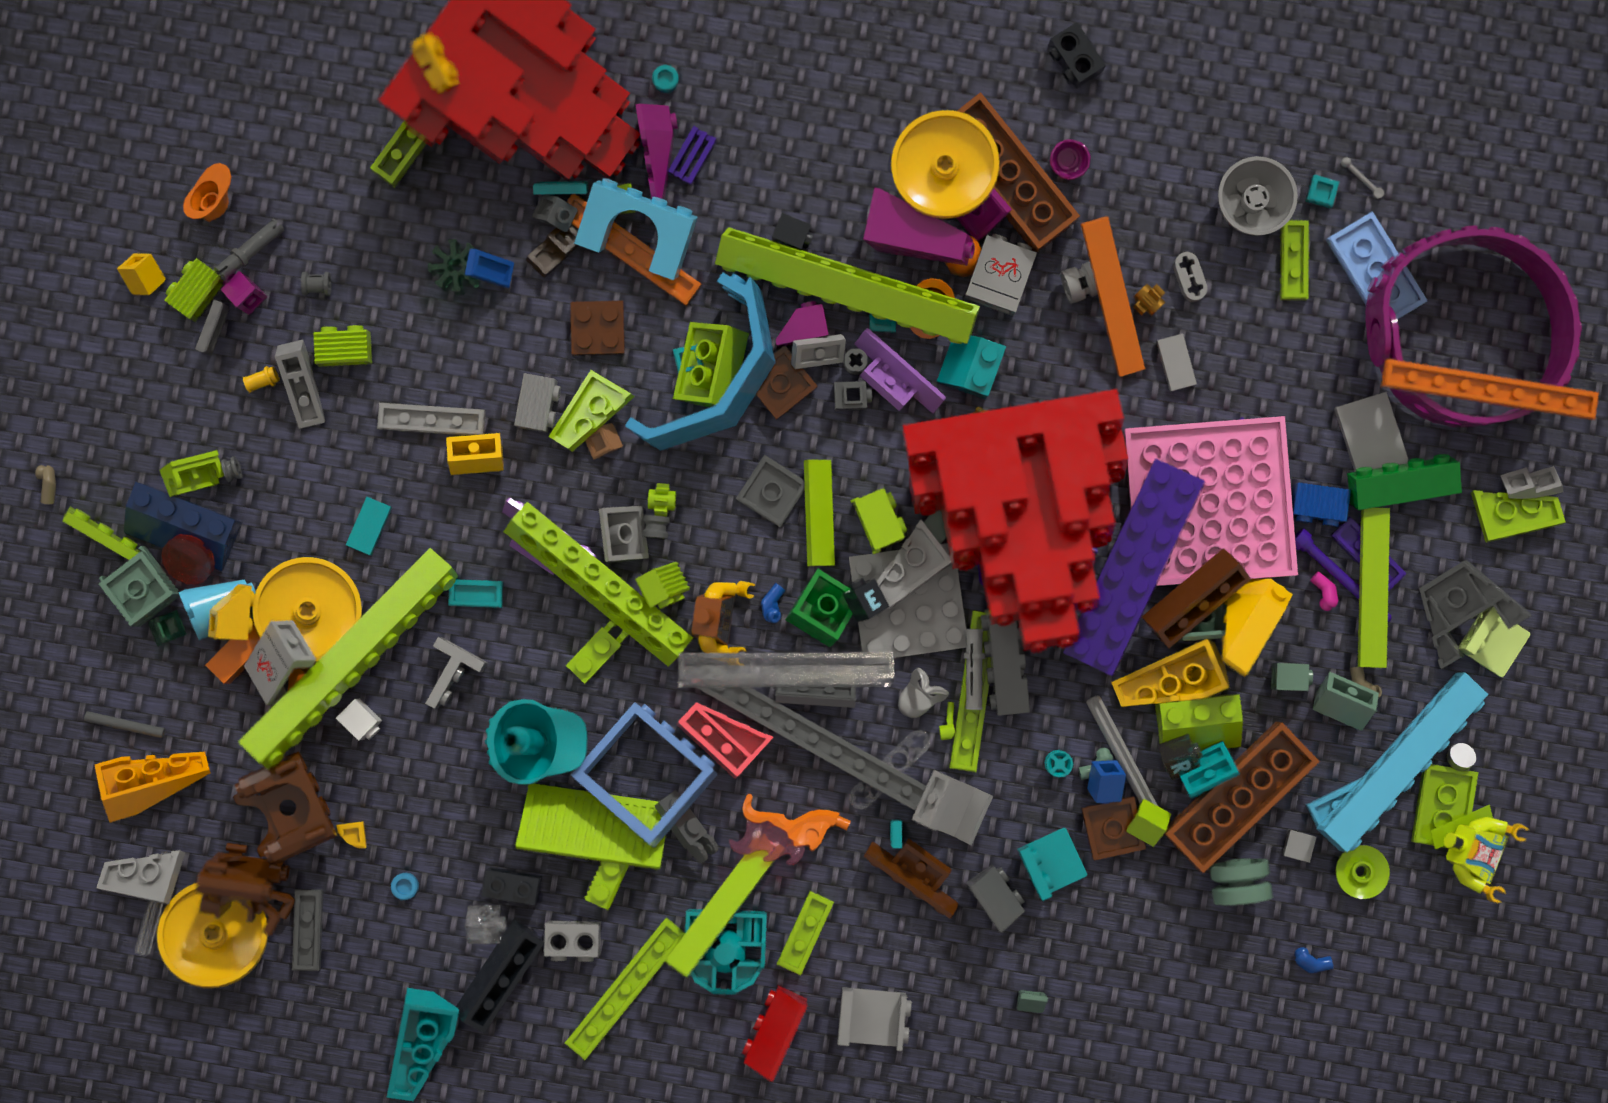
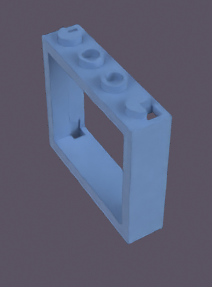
M634 702L571 776L655 848L718 774L712 769L715 764L704 754L699 758L693 752L695 747L684 737L681 741L673 735L676 731L668 723L663 721L660 724L653 718L656 713L644 704L640 707ZM637 717H640L702 771L652 830H649L587 775Z

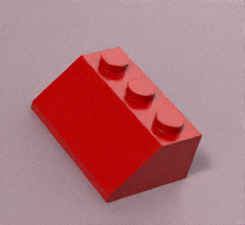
M779 985L776 991L770 990L764 1005L768 1006L765 1015L759 1014L753 1027L757 1031L754 1039H748L742 1051V1054L746 1055L744 1063L771 1081L775 1078L807 1008V998Z

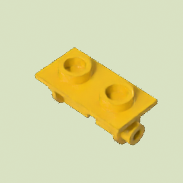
M426 34L411 43L413 46L411 50L420 66L424 67L429 63L432 68L424 73L433 90L436 89L438 93H441L448 89L447 86L459 84L456 78V69L450 62H447L442 53L444 51L443 46L437 37H434L432 34Z

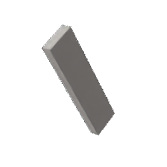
M379 403L377 429L464 436L482 435L485 428L486 410Z

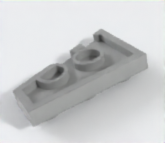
M922 520L919 521L915 530L906 539L900 551L877 580V584L890 606L888 610L951 565V558Z
M177 850L171 851L169 854H152L144 858H128L105 862L97 889L169 904L185 852Z

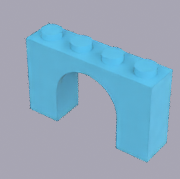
M603 178L602 181L594 182L574 244L599 253L605 249L613 222L621 212L626 210L642 212L654 222L658 232V243L649 271L675 280L679 276L698 217L692 215L693 211L688 208L677 206V209L667 206L668 202L664 199L652 197L651 200L643 197V192L637 189H621L617 187L618 183Z

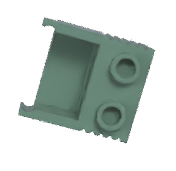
M140 546L138 549L142 551L111 575L99 577L101 581L99 583L100 587L112 603L117 605L116 608L120 609L119 612L123 613L122 616L126 617L125 620L129 621L128 624L133 627L142 626L180 597L178 589L175 588V585L172 584L165 571L145 546Z

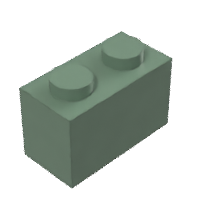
M1329 672L1316 691L1313 710L1362 731L1376 712L1379 693Z

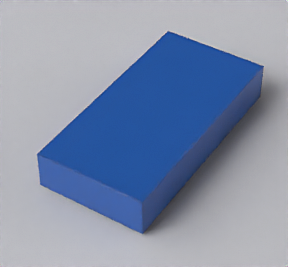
M470 249L465 275L503 288H510L514 262L477 249Z

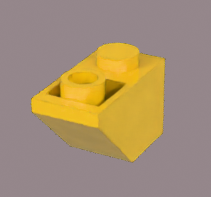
M238 584L210 609L209 637L248 640V634L252 631V619L249 618L250 607L253 606L255 599L252 586Z

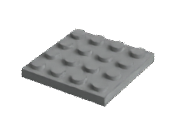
M948 543L940 544L950 557ZM900 550L849 557L852 582L863 578L864 581L875 578L877 582ZM951 564L890 610L887 608L871 619L858 622L863 662L966 648L967 632L958 568L952 569Z

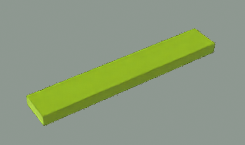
M1390 508L1361 510L1358 667L1387 668Z
M972 612L970 629H982L980 616L986 615L985 612ZM983 631L982 653H984L983 642L988 641L987 631ZM990 657L982 659V710L965 709V659L949 767L951 769L977 771L989 689L986 668H991Z
M761 833L666 958L665 963L688 978L781 854L783 847Z
M666 917L566 1040L565 1044L586 1060L663 965L666 958L685 935V932Z

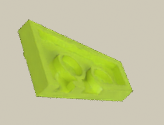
M70 506L65 513L63 522L126 559L130 560L140 553V550L136 548L138 546L137 543L127 537L119 538L113 534V529L103 523L97 524L83 511L75 510Z

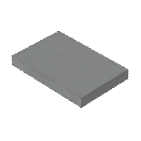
M1387 392L1334 408L1354 472L1360 467L1376 469L1382 468V464L1398 463V465L1408 463L1406 450Z

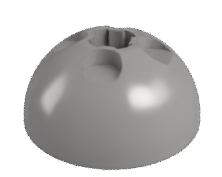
M1256 156L1238 161L1228 169L1219 185L1218 204L1224 219L1234 229L1244 234L1260 236L1279 230L1290 220L1297 205L1298 193L1292 175L1282 164L1270 158Z

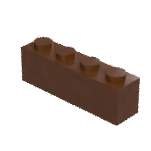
M1223 548L1145 613L1142 619L1151 631L1170 648L1248 583L1251 578L1241 563Z

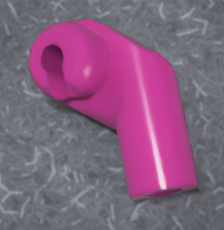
M1319 571L1316 572L1310 579V582L1322 591L1323 598L1319 602L1320 607L1324 611H1330L1339 602L1336 586Z

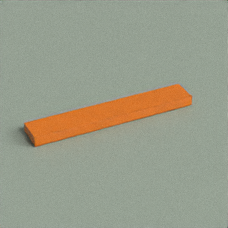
M572 194L567 203L577 208L578 211L571 225L579 230L587 202L576 194ZM613 222L605 249L687 306L701 287V283L683 270H680L679 276L675 280L650 272L649 268L655 251Z
M1105 216L1082 223L1081 228L1117 374L1121 377L1144 370L1145 366L1109 218Z

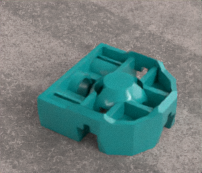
M688 909L686 911L685 933L703 909ZM738 910L729 922L737 923V932L727 928L718 936L721 944L715 949L711 946L706 952L705 957L700 960L691 972L694 982L713 994L731 995L754 984L765 966L767 913L765 911ZM752 918H754V939H751ZM745 946H760L761 959H745ZM734 959L739 960L736 964L733 965L732 968L730 967L729 964ZM717 972H732V989L717 988Z

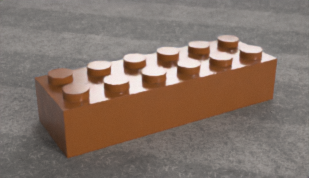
M981 92L957 110V112L967 114L978 120L992 135L999 155V173L994 189L1012 209L1005 217L1024 241L1032 247V251L1038 253L1075 224L1080 215Z
M1275 722L1234 761L1240 775L1198 795L1168 824L1164 835L1198 871L1204 873L1320 761L1282 722Z

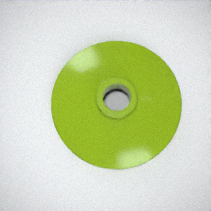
M1359 845L1353 851L1344 852L1336 865V879L1339 886L1345 893L1358 899L1372 898L1381 893L1386 887L1390 876V869L1385 856L1379 850L1367 845ZM1359 866L1364 868V874L1361 876L1356 874V869Z

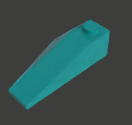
M407 988L387 1098L414 1101L429 1077L433 1066L439 1061L443 1050L454 1036L459 1009L435 992Z

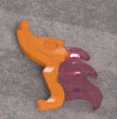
M748 794L742 808L743 815L747 820L746 834L738 842L729 839V844L733 851L743 855L760 850L767 851L768 855L763 858L764 862H771L783 855L789 854L791 858L786 861V865H794L802 859L806 846L812 852L820 846L826 831L830 827L835 825L847 831L851 821L839 816L840 813L830 810H814L794 820H788L784 814L754 810L751 806L753 796Z

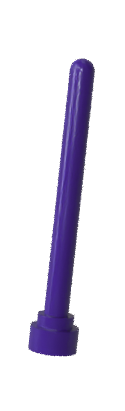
M1305 528L1299 530L1295 534L1296 550L1306 551L1359 600V585L1313 544L1312 535ZM1388 613V622H1390L1392 617Z

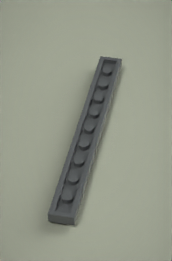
M703 662L691 683L692 686L916 811L926 785L785 706L775 703L774 700L710 664Z

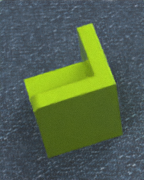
M1143 799L1137 815L1128 825L1126 831L1154 847L1166 832L1171 813Z

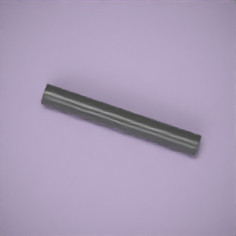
M89 711L84 716V721L158 738H163L165 735V728Z

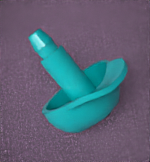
M520 699L507 703L489 720L490 725L486 729L487 738L485 739V744L489 748L487 750V755L490 757L489 764L508 782L521 785L534 784L547 776L573 771L580 767L586 759L587 728L583 719L575 713L549 708L535 700Z

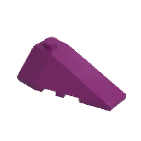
M635 104L640 136L645 150L644 158L649 175L648 181L651 198L658 197L664 199L674 143L673 129H678L676 113L670 114V109L667 105Z

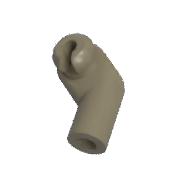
M39 465L36 468L35 476L37 479H43L40 502L43 504H54L56 493L55 470L49 465Z
M1350 668L1352 681L1378 692L1379 699L1382 695V689L1380 686H1374L1365 680L1364 668Z

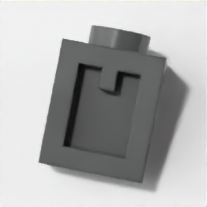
M543 194L532 218L567 232L578 210L559 197Z

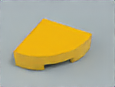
M364 821L336 825L339 835L345 842L356 848H367Z

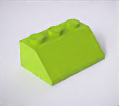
M690 322L673 399L709 408L717 405L742 366L749 333L729 325ZM697 344L696 350H690L691 346ZM697 358L703 361L704 366L698 365ZM695 366L691 371L686 372L687 367Z
M1240 694L1155 704L1161 756L1201 752L1221 741L1224 742L1226 748L1241 747L1243 718Z

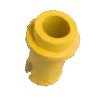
M268 366L264 367V370L243 377L244 385L249 393L267 385L275 386L276 382L279 381L276 369L274 367L269 368Z

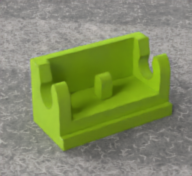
M218 451L172 461L161 468L159 471L169 497L219 484L218 478L224 477V473L218 458Z

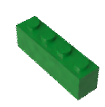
M1438 454L1434 456V459L1430 460L1414 458L1408 460V463L1400 465L1398 463L1382 464V468L1376 469L1360 467L1356 469V472L1347 473L1348 489L1351 490L1349 502L1357 510L1462 493L1460 462L1448 454Z

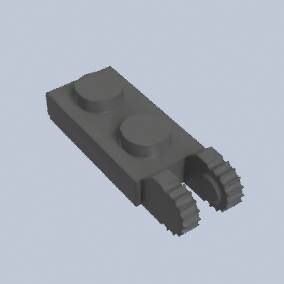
M674 790L654 805L661 817L680 798V794L677 790ZM688 808L671 830L694 859L704 863L708 859L707 854H715L719 847L713 836L707 834V831L697 817Z

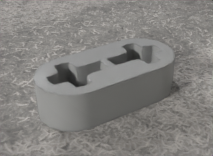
M1191 252L1179 254L1174 260L1173 268L1182 295L1190 302H1197L1207 293V284L1196 255ZM1183 258L1187 262H1192V265L1189 267L1191 275H1188L1186 268H1180L1179 266L1183 262ZM1190 279L1193 280L1195 286L1201 287L1198 296L1188 292V289L1191 287Z

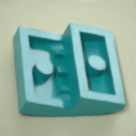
M1223 741L1176 763L1179 764L1189 760L1191 764L1190 769H1180L1178 771L1191 798L1240 775Z

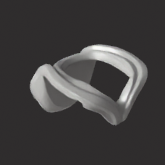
M916 668L911 674L909 684L899 696L898 708L903 715L917 718L925 714L934 704L944 701L949 693L940 686H929V678L926 672L921 668Z

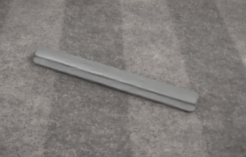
M1096 695L1088 699L1087 705L1116 760L1126 773V779L1139 803L1146 799L1157 805L1100 696Z

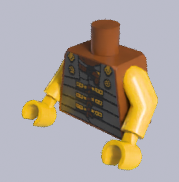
M739 581L736 585V583L715 582L708 587L705 594L697 596L692 635L698 639L703 652L722 658L727 657V660L733 663L744 662V660L739 659L738 652H746V649L744 647L728 648L735 595L737 594L749 599L753 598L754 595L748 594L747 589L749 586H755L754 583Z

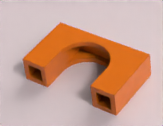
M253 619L252 631L248 634V640L230 639L205 665L224 684H231L245 669V663L260 640ZM310 667L293 668L288 677L287 692L308 672Z

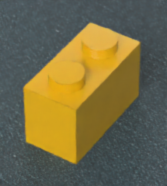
M500 433L446 437L447 460L451 475L504 471Z

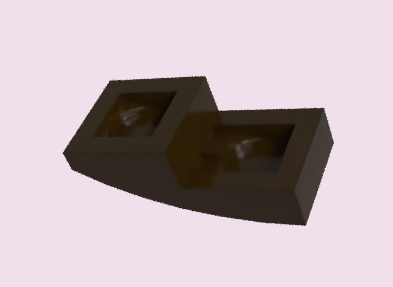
M571 225L567 232L555 228L547 235L546 240L527 256L526 261L543 278H546L577 248L578 245L574 244L578 232Z

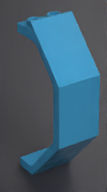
M722 273L717 281L723 285L722 288L729 293L730 297L747 306L753 339L752 351L719 403L709 409L656 428H648L631 417L625 425L635 435L661 451L736 426L775 365L762 290L751 276L746 282L736 274H732L730 277Z

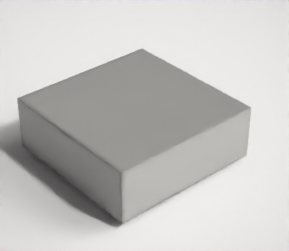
M1289 829L1282 855L1310 863L1316 837Z

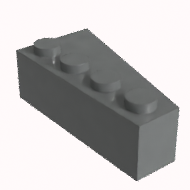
M985 609L986 615H981L980 617L981 627L983 631H987L988 641L983 642L985 658L990 657L991 668H986L988 684H993L994 694L989 695L991 711L995 710L997 716L1030 712L1027 677L1023 671L1026 668L1024 650L1023 648L1021 649L1022 638L1018 620L1008 626L991 625L988 609Z

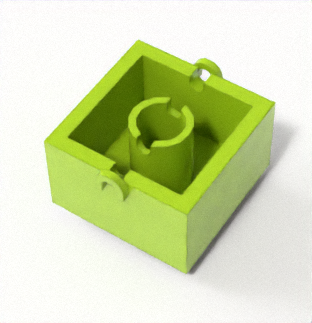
M883 488L864 497L850 500L855 507L871 545L873 555L881 552V549L900 542L905 538L904 533L907 532L902 517L896 518L893 509L897 505L891 492L886 493Z

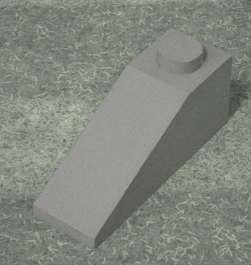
M304 340L278 345L275 359L299 429L325 423L312 364Z

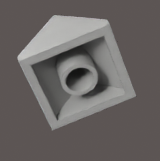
M643 506L600 508L599 515L605 562L615 563L649 558L647 538L642 537V531L645 529Z

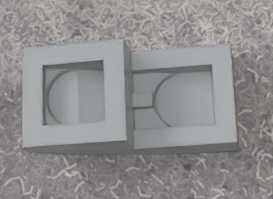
M1554 466L1529 473L1526 467L1500 475L1509 498H1537L1563 492V485Z

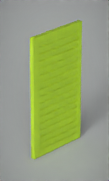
M529 784L516 849L660 869L666 835L653 848L589 791ZM610 795L649 830H652L662 818L654 806L658 801Z

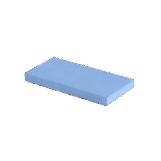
M1373 211L1326 239L1365 305L1369 295L1367 290L1370 282L1383 271L1381 266L1389 258L1399 254ZM1407 266L1398 275L1390 296V306L1393 308L1397 319L1427 302L1426 297Z

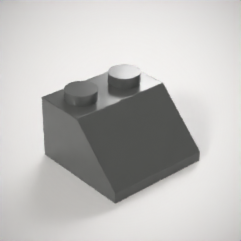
M992 864L966 883L1001 933L1025 912L1021 906L1025 902L1016 889L1011 892L1006 884L1010 879L1000 867L996 870Z

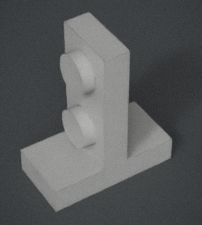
M438 637L433 647L450 655L451 658L425 703L434 709L439 708L440 705L445 706L452 694L449 691L453 682L458 683L465 671L462 668L463 664L478 672H483L488 662L443 637Z

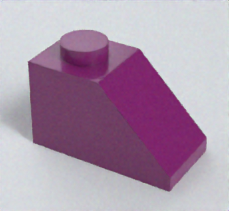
M241 271L233 273L228 277L221 288V291L228 299L248 315L268 297Z
M816 301L801 304V308L795 310L776 338L777 349L782 348L784 345L786 347L793 346V341L829 336L823 304L817 305Z

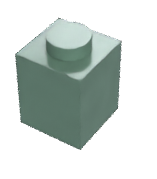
M1272 663V690L1309 691V686H1312L1313 671L1309 670V664Z

